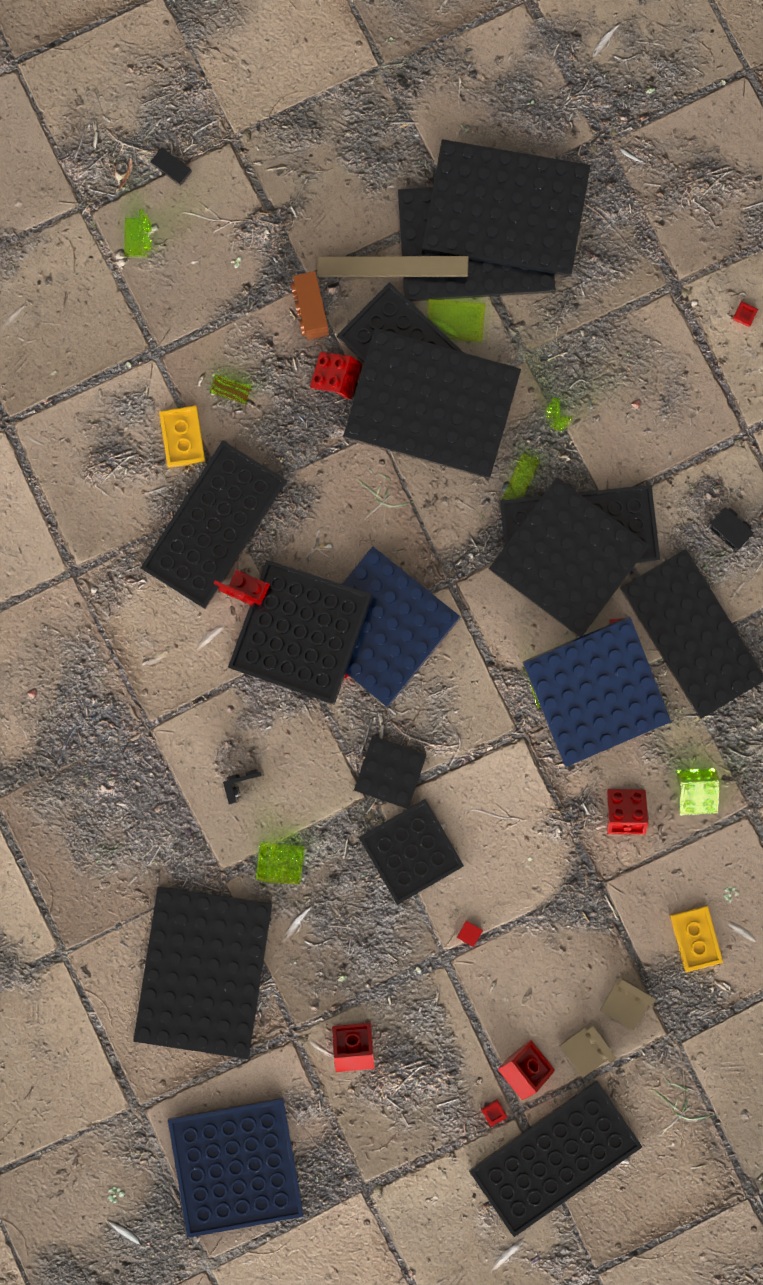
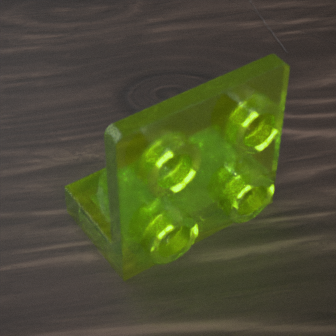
M139 209V218H125V257H148V251H151V239H149L148 232H151L152 226L149 216L145 214L144 209Z
M716 769L677 770V780L680 786V815L718 813L720 780Z
M260 841L256 880L268 883L299 885L301 883L304 846Z

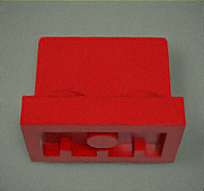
M320 352L310 388L335 392L345 399L352 400L362 363L351 356Z
M235 570L229 586L218 581L213 583L219 586L218 591L253 606V603L261 605L270 584L238 570Z
M608 789L609 819L607 834L646 835L649 823L646 790Z

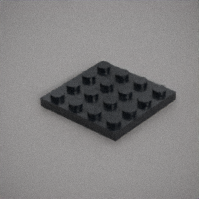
M426 799L358 837L397 905L464 867Z

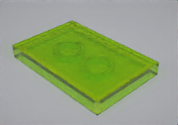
M429 299L427 318L450 340L482 342L485 316L484 303Z

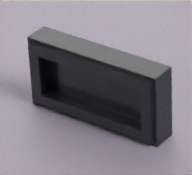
M162 147L150 161L154 167L180 186L192 172L189 167Z

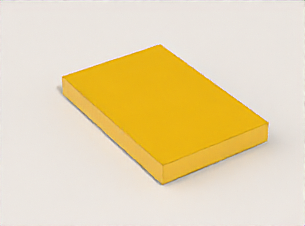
M197 405L159 411L168 468L206 462Z
M707 905L670 915L685 972L723 963Z

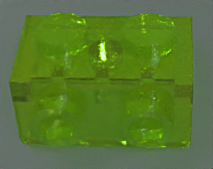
M552 398L550 403L547 404V408H545V418L549 419V428H554V431H563L569 427L572 416L560 417V398Z

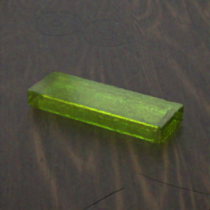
M522 453L501 500L524 497L540 460Z

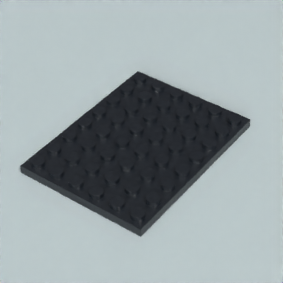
M442 139L422 251L449 256H468L472 260L571 277L591 165Z
M433 187L398 189L402 256H449L422 251ZM472 259L468 261V277H403L404 295L410 302L554 293L556 291L555 274Z
M375 328L343 438L490 479L521 369Z
M158 886L133 1042L249 1059L273 903Z

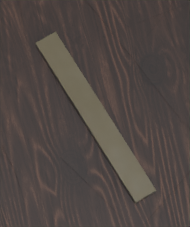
M468 256L318 257L317 276L468 277L469 258Z

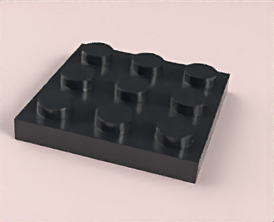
M372 736L354 791L408 809L427 754Z

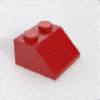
M371 1023L332 1026L335 1071L375 1069Z
M529 1040L508 1057L498 1068V1071L521 1100H524L537 1093L555 1072V1069L533 1041Z

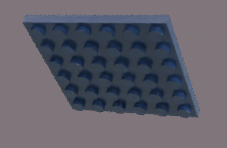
M372 546L342 583V585L373 595L346 674L386 707H389L460 620L461 616Z
M629 616L522 662L565 767L671 722L634 624Z
M284 1098L168 1118L187 1238L304 1217Z

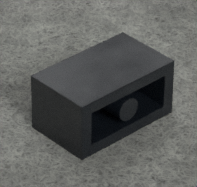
M725 507L707 527L736 552L754 532L747 522H742L737 518L738 515L734 510Z

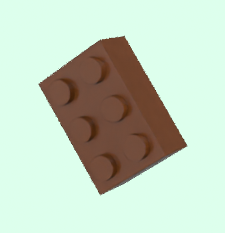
M316 272L293 276L294 282L290 284L293 298L298 299V301H295L298 317H302V319H299L302 336L306 335L307 341L329 336Z

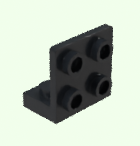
M255 769L247 771L246 776L240 777L239 774L228 776L227 781L223 782L228 804L239 802L238 798H241L239 786L235 787V783L264 776V773Z

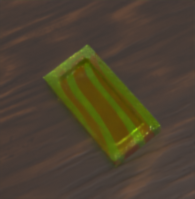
M215 374L210 394L246 405L252 386Z

